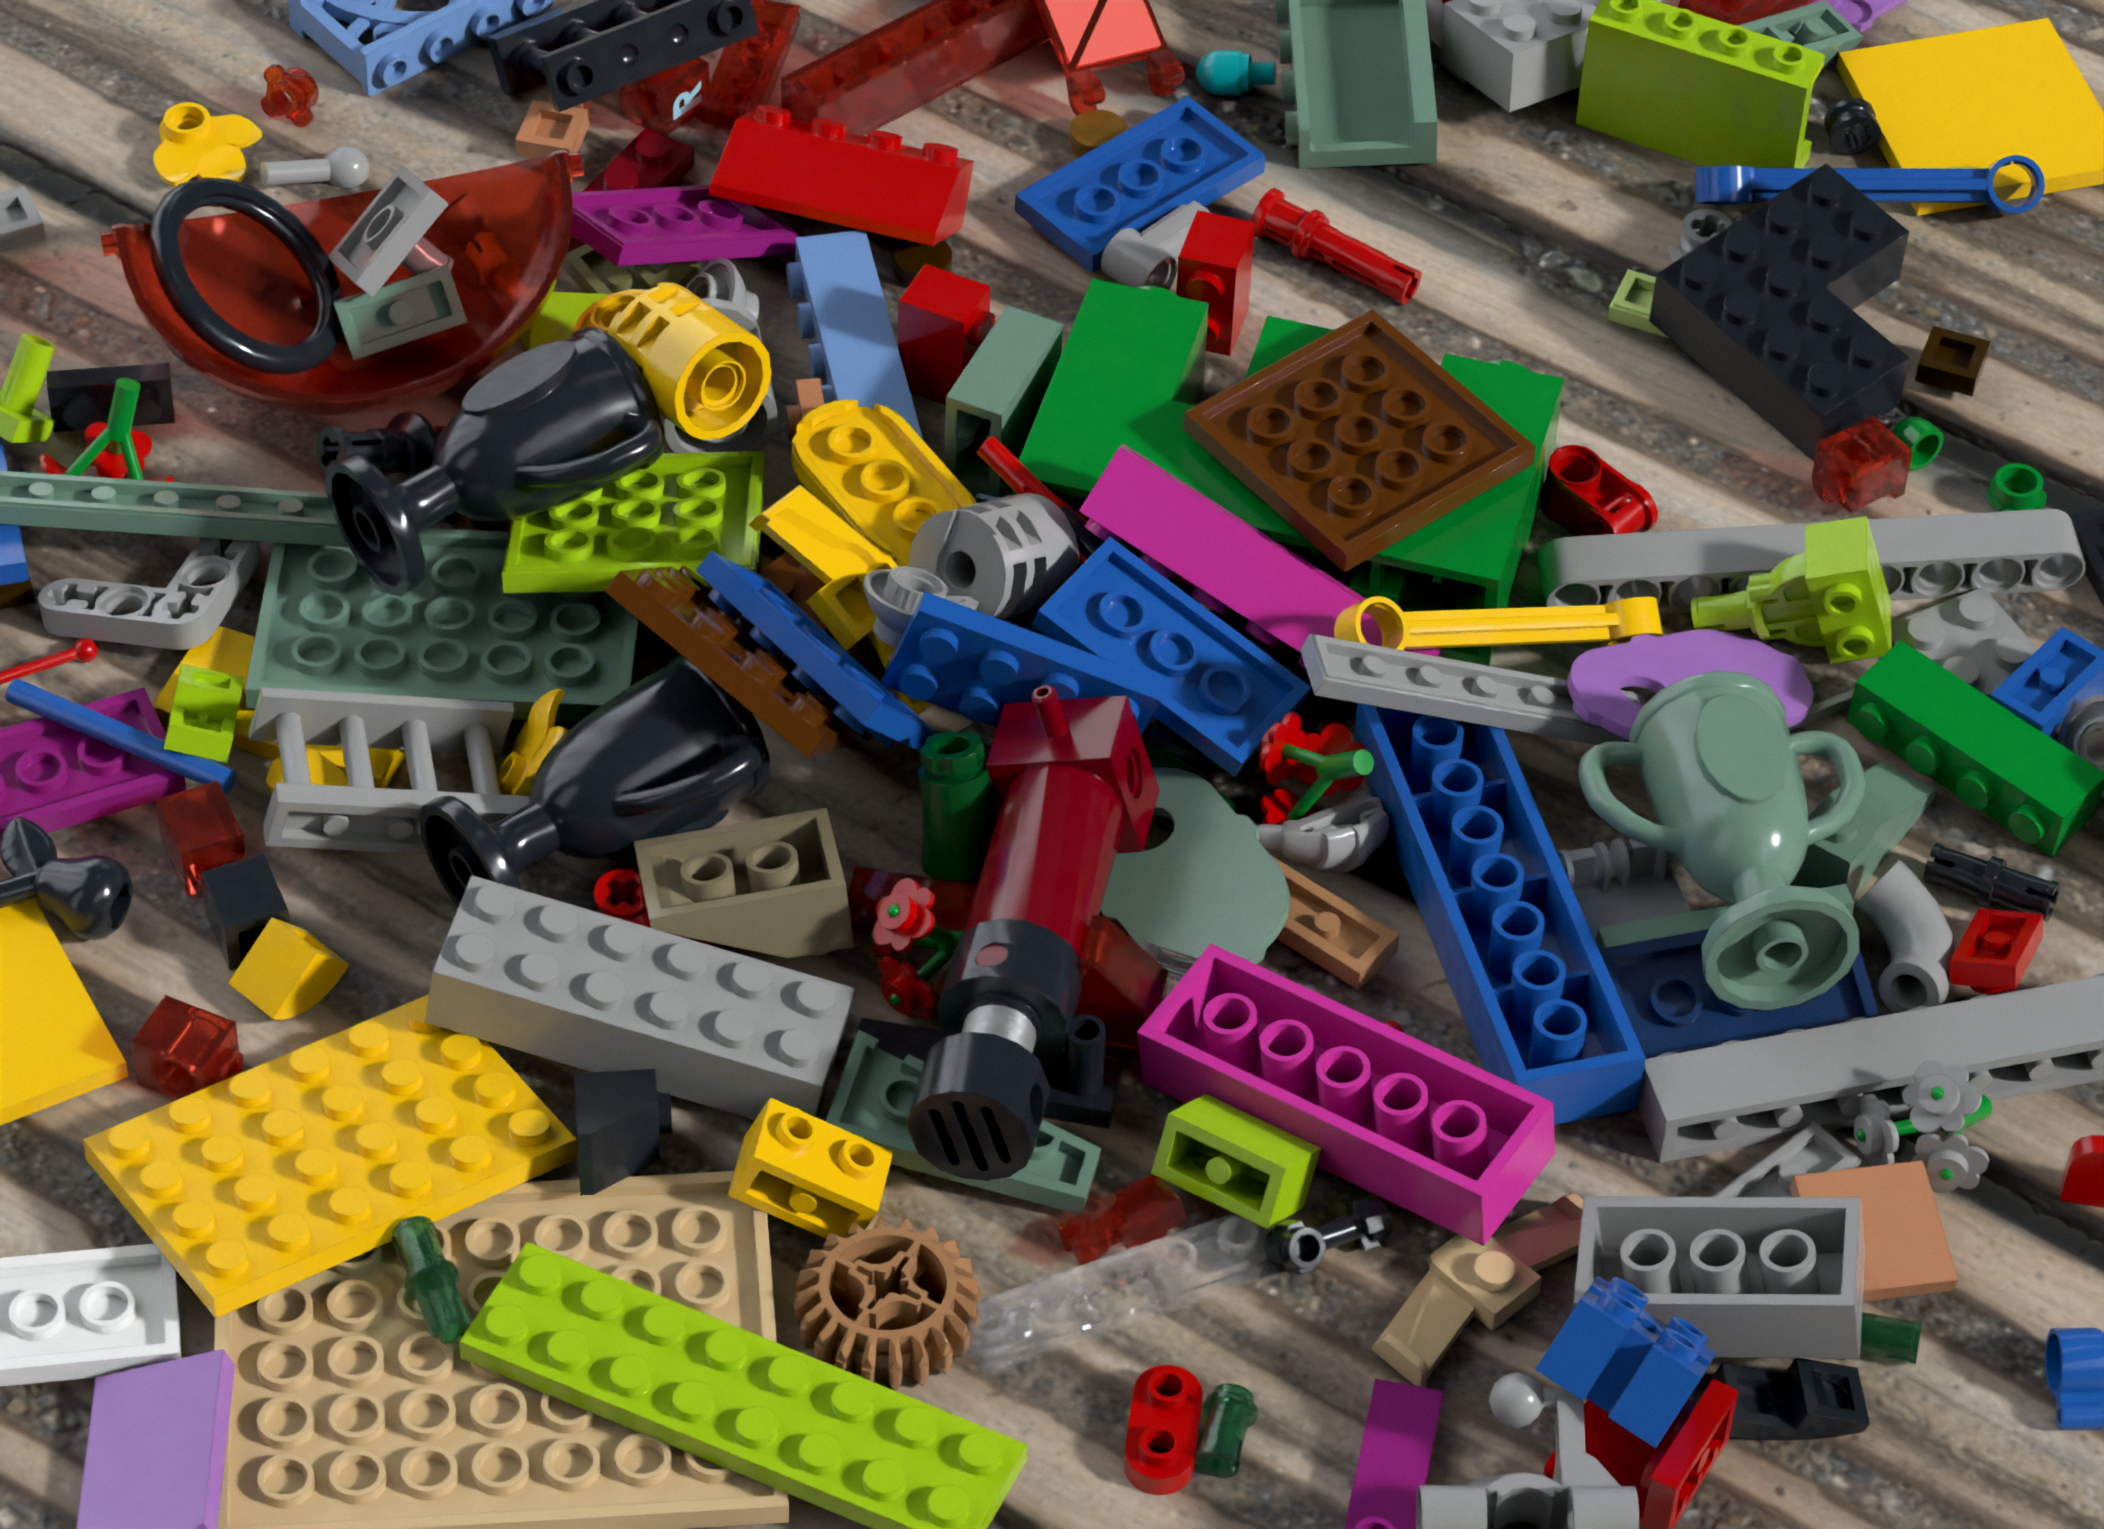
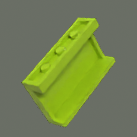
M1601 0L1588 21L1576 125L1703 166L1804 168L1809 160L1812 141L1804 139L1812 89L1817 76L1823 68L1825 55L1796 43L1779 40L1748 30L1742 26L1728 24L1694 13L1688 9L1677 8L1655 0Z

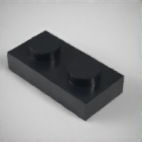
M157 363L47 371L51 418L55 420L53 432L84 430L95 422L107 423L116 380L119 378H130L136 380L141 385L132 426L175 423L170 364Z

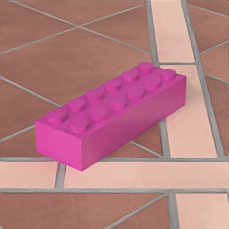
M1210 944L1137 1031L1142 1081L1144 1084L1186 1104L1203 1094L1210 1095L1321 1148L1317 1167L1482 1246H1485L1555 1154L1553 1102L1214 944Z

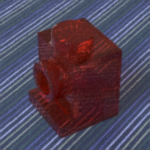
M1873 415L1817 443L1812 471L1813 488L1823 502L1831 504L1837 501L1849 513L1888 494L1896 499L1905 493L1913 451Z

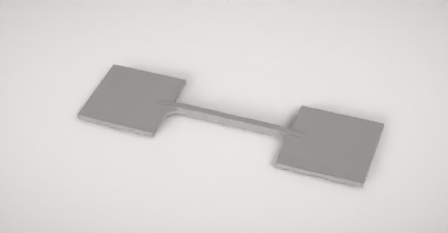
M1984 586L1891 623L1892 647L1902 640L1989 698L1995 689L2038 650ZM1854 689L1812 705L1805 719L1799 724L1789 727V731L1849 708Z

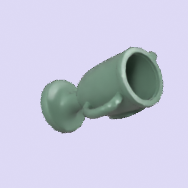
M1719 670L1688 676L1661 689L1639 710L1629 732L1630 742H1604L1591 747L1582 756L1578 777L1589 806L1601 819L1625 837L1650 847L1673 852L1690 877L1702 889L1722 900L1735 903L1712 923L1701 945L1704 977L1718 998L1739 1008L1774 1010L1802 1004L1827 992L1849 972L1859 953V929L1857 923L1840 898L1819 888L1791 886L1790 884L1795 879L1805 859L1808 846L1830 837L1847 825L1858 809L1866 789L1865 773L1858 754L1846 740L1834 733L1803 731L1790 735L1786 723L1785 707L1769 684L1747 673ZM1807 754L1820 755L1831 760L1841 785L1834 805L1823 815L1808 820L1805 787L1797 756ZM1614 765L1636 766L1658 824L1635 814L1611 793L1604 773L1606 767Z

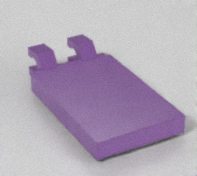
M224 1349L95 1378L76 1529L218 1528L235 1370L234 1362Z

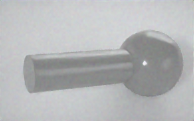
M352 146L336 147L324 159L262 162L260 165V179L264 186L328 182L335 187L352 188L362 184L369 175V163L366 156L359 149Z

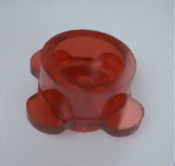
M279 64L269 66L264 71L267 90L266 96L261 99L263 111L272 118L280 116L290 119L297 127H305L313 120V113L310 109L316 104L319 96L318 86L314 78L307 71L298 67H290L284 70Z

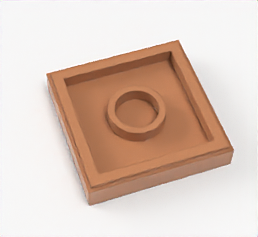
M1923 1160L1794 1175L1789 1185L1792 1197H1861L1866 1250L1863 1302L1954 1290L1959 1279Z

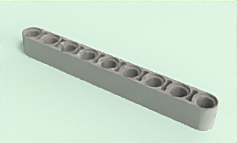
M2059 509L1868 519L1891 601L1958 597L1983 586L1991 595L2056 591L2074 585L2082 578L2085 572V561L2072 520L2066 512ZM1823 522L1563 537L1546 543L1538 551L1536 562L1546 607L1602 605L1627 598L1655 597L1657 598L1659 615L1691 613L1692 597L1716 596L1746 591L1750 575L1770 573L1783 560L1805 553V525Z

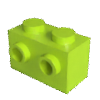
M1203 1094L1168 1113L1151 1174L1268 1229L1304 1207L1321 1148L1210 1095Z

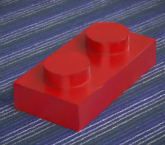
M1979 908L1950 959V984L1970 986L1973 991L1982 994H1998L2007 990H2016L2043 939V914Z

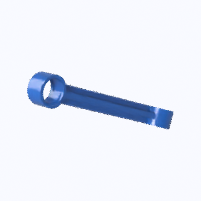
M2021 155L2004 157L1993 162L1987 168H1833L1874 203H1985L1992 211L2006 216L2017 215L2032 209L2040 201L2045 188L2044 176L2039 166L2033 160ZM2010 164L2023 168L2031 180V191L2028 198L2016 207L2003 203L1996 196L1993 179L1997 170ZM1697 167L1695 168V203L1704 205L1766 203L1818 168Z

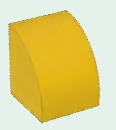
M271 917L228 984L272 1019L284 1020L296 1017L320 1002L337 984L350 964L307 930Z

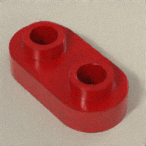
M1174 1365L1155 1366L1143 1372L1134 1384L1125 1442L1124 1472L1134 1487L1148 1494L1168 1495L1184 1488L1193 1475L1202 1412L1203 1390L1198 1379L1184 1368ZM1160 1393H1172V1394H1175V1395H1174V1396H1164V1395H1161ZM1156 1447L1158 1449H1168L1170 1451L1166 1453H1156L1150 1449Z

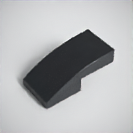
M1795 1358L1784 1373L1722 1363L1710 1378V1382L1712 1379H1715L1738 1390L1729 1437L1757 1440L1822 1439L1862 1433L1870 1425L1857 1367Z

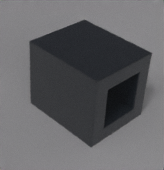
M264 854L241 861L229 862L220 867L201 872L206 916L229 970L237 969L271 917L290 924L288 908Z

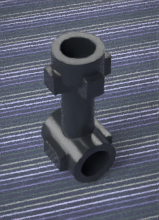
M1358 1196L1346 1201V1215L1309 1228L1305 1227L1300 1220H1286L1275 1224V1227L1265 1237L1264 1252L1268 1262L1276 1266L1285 1267L1289 1274L1301 1275L1313 1271L1314 1267L1323 1260L1326 1250L1355 1241L1358 1250L1366 1251L1380 1246L1378 1239L1387 1237L1392 1232L1390 1212L1380 1198L1374 1197L1368 1200L1367 1196Z

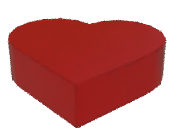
M2090 1135L2074 1142L2070 1149L2060 1183V1201L2104 1208V1136Z

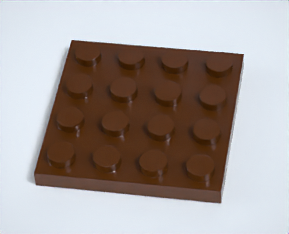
M1373 309L1185 411L1183 430L1344 572L1533 465L1536 448L1535 445Z
M682 565L679 570L672 566L620 570L605 589L607 594L807 758L848 747L860 734L835 715L833 709L838 702L825 691L821 696L817 695L792 675L791 670L796 665L783 653L780 657L773 655L749 635V632L754 627L753 624L742 615L736 619L718 607L707 596L712 587L690 568Z

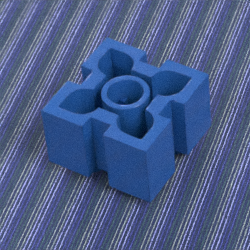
M1597 1276L1571 1312L1535 1370L1582 1401L1587 1398L1608 1412V1418L1656 1448L1701 1380L1716 1352L1705 1346L1708 1337L1690 1322L1678 1316H1672L1666 1325L1643 1310L1649 1299L1635 1286L1617 1277H1613L1610 1283Z

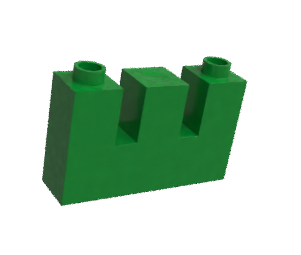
M1092 278L1019 458V461L1040 482L1086 521L1089 520V517L1081 513L1079 509L1118 448L1125 444L1366 599L1374 596L1388 598L1395 602L1403 612L1508 608L1542 501L1550 455L1555 451L1564 378L1531 372L1524 366L1511 361L1494 360L1484 362L1445 353L1441 367L1536 446L1534 464L1344 572L1183 430L1184 412L1198 405L1203 392L1209 303L1179 297L1175 293L1158 286H1140L1135 288ZM1267 316L1244 379L1328 334L1333 329ZM1012 489V495L1017 494V493ZM1121 538L1119 544L1139 558L1142 551ZM1496 646L1441 648L1438 656L1490 666Z

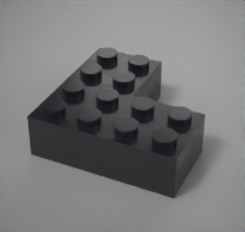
M1826 163L1656 274L1649 321L1813 462H1816L1900 405L1910 358L1855 313L1853 309L1900 278L1909 231Z

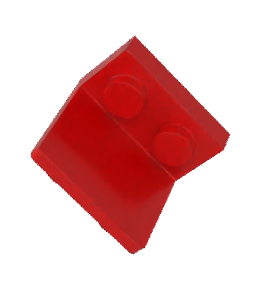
M1712 1379L1698 1402L1690 1398L1686 1401L1656 1448L1608 1418V1412L1590 1400L1586 1401L1583 1406L1586 1453L1595 1457L1620 1486L1636 1487L1639 1504V1526L1645 1529L1674 1528L1729 1441L1738 1390ZM1555 1450L1546 1462L1543 1475L1550 1479H1553Z

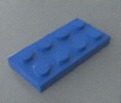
M1186 96L1015 194V212L1093 273L1101 268L1102 254L1107 244L1119 231L1125 228H1133L1141 233L1182 204L1188 205L1194 200L1206 207L1264 173L1265 154L1192 98Z
M1111 537L1037 611L1032 623L1035 628L1053 640L1165 681L1161 702L1153 716L1234 777L1259 751L1262 738L1267 730L1274 723H1281L1287 713L1295 712L1304 702L1311 689V686Z
M713 551L707 555L695 570L713 587L708 597L718 607L736 619L742 615L754 625L749 635L758 644L777 657H780L783 653L796 664L791 673L798 681L817 695L821 696L825 691L838 702L833 712L850 728L862 735L867 730L877 740L890 748L898 741L918 751L926 744V739L934 734L935 731L889 688L881 685V681L846 651L772 581Z
M924 591L886 665L881 685L900 691L911 698L924 700L959 713L972 721L983 722L996 728L1004 703L1032 702L1031 694L1040 686L1054 687L1059 700L1127 695L1139 732L1142 735L1161 702L1166 682Z

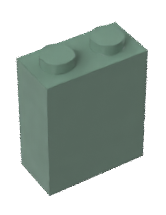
M1007 305L947 394L944 464L970 493L975 495L982 493L1001 498L1010 487L977 454V450L989 437L995 436L1019 460L1062 354L1063 323Z

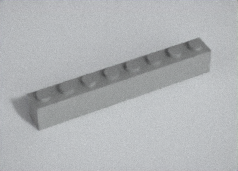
M2104 973L2091 978L2058 984H2039L2031 989L1998 995H1979L1969 1000L1938 1006H1918L1905 1012L1878 1017H1858L1844 1023L1807 1030L1793 1029L1780 1035L1747 1041L1733 1040L1722 1043L1719 1046L1687 1052L1663 1053L1657 1057L1645 1059L1637 1109L1658 1161L1663 1163L1786 1140L1812 1121H1815L1827 1132L1854 1127L1855 1118L1858 1115H1862L1860 1103L1862 1096L1872 1093L1877 1097L1878 1101L1885 1100L1890 1109V1120L1909 1117L1912 1108L1904 1103L1902 1094L1908 1085L1915 1084V1070L1921 1063L1927 1060L1938 1061L1945 1068L1954 1063L1963 1065L1969 1073L1968 1082L1974 1084L1980 1093L1985 1095L1990 1101L2104 1080Z

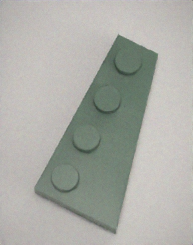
M858 1030L825 1122L893 1151L890 1164L1078 1215L1083 1214L1097 1170L1101 1152L1100 1147L1042 1120L1034 1151L1026 1167L1010 1177L983 1181L963 1179L939 1170L917 1153L906 1125L924 1061L910 1054L904 1060H901L879 1049V1039Z

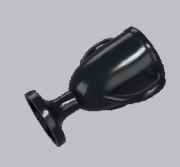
M582 327L566 340L543 344L523 352L499 365L481 378L466 393L461 403L462 408L452 417L441 432L434 447L430 467L407 479L391 484L382 472L363 456L348 454L329 464L325 470V488L332 513L342 536L358 563L371 579L387 593L402 597L413 591L425 577V557L418 534L426 527L454 512L477 520L506 522L533 517L557 509L602 489L638 469H646L652 466L664 452L665 434L660 412L650 387L632 357L615 338L602 329Z
M680 654L672 658L668 665L624 690L570 729L552 747L542 761L531 786L529 804L495 823L487 824L468 804L454 796L437 797L424 804L418 816L421 838L439 880L457 908H459L472 875L522 890L518 875L533 863L556 850L575 858H608L609 861H627L636 859L634 841L712 828L725 818L729 812L728 808L747 797L760 794L765 789L771 778L770 755L762 730L753 713Z

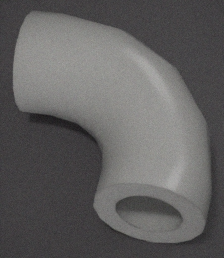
M1899 859L1854 904L1880 932L1890 952L1891 962L1880 976L1878 989L1883 1003L1893 1014L1905 1012L1918 1006L1932 1007L1942 1005L1952 985L1950 984V959L1955 952L1954 936L1938 902L1916 875Z

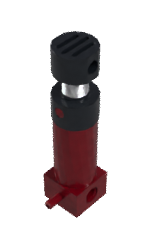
M1044 685L1033 691L1031 694L1032 702L1004 703L986 762V768L1001 808L965 928L954 950L937 1006L939 1026L946 1037L931 1047L925 1059L906 1121L917 1153L939 1170L960 1178L990 1181L1010 1177L1026 1167L1035 1148L1050 1094V1086L1042 1066L1059 1056L1066 1044L1071 1020L1075 1016L1084 984L1083 971L1115 856L1118 853L1143 852L1160 789L1127 695L1059 700L1055 688Z

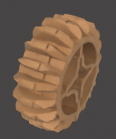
M879 1215L873 1229L864 1230L852 1221L849 1230H847V1238L828 1233L827 1239L823 1244V1250H810L809 1257L806 1260V1269L800 1270L799 1277L796 1280L797 1299L794 1300V1318L798 1321L800 1338L804 1343V1348L814 1349V1357L831 1365L835 1364V1367L861 1375V1377L875 1382L876 1379L888 1380V1383L895 1391L900 1386L902 1379L911 1377L923 1387L929 1377V1369L947 1375L949 1367L952 1365L953 1357H965L966 1350L970 1346V1337L975 1336V1331L979 1327L980 1311L977 1308L981 1305V1289L978 1286V1280L974 1279L975 1271L971 1265V1259L960 1257V1250L957 1248L956 1240L939 1243V1236L934 1225L921 1233L913 1232V1226L908 1217L899 1228L887 1227ZM919 1286H922L926 1290H928L938 1300L940 1304L928 1299V1292L921 1289ZM835 1302L848 1308V1315L855 1318V1322L846 1317L837 1308Z

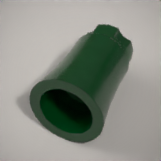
M947 731L928 737L926 744L919 749L921 766L919 767L918 774L922 798L923 826L920 866L922 871L928 876L939 880L957 882L979 879L998 818L992 781L986 768L987 759L984 757L983 741L980 736L972 732L957 733Z

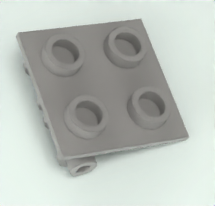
M1621 838L1611 841L1610 851L1607 850L1603 842L1594 843L1593 847L1567 851L1566 849L1557 851L1595 942L1598 928L1691 911L1668 861L1676 859L1673 852L1650 847L1633 839H1629L1628 847H1626Z

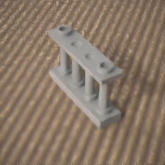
M261 687L248 731L250 741L278 743L284 783L275 782L263 823L265 846L427 854L421 838L418 816L422 806L437 797L454 796L468 804L487 824L495 823L529 804V796L501 795L494 755L501 754L514 714L513 702ZM305 744L342 746L348 786L311 784ZM368 748L405 750L411 790L375 788ZM431 751L467 753L474 793L438 791Z

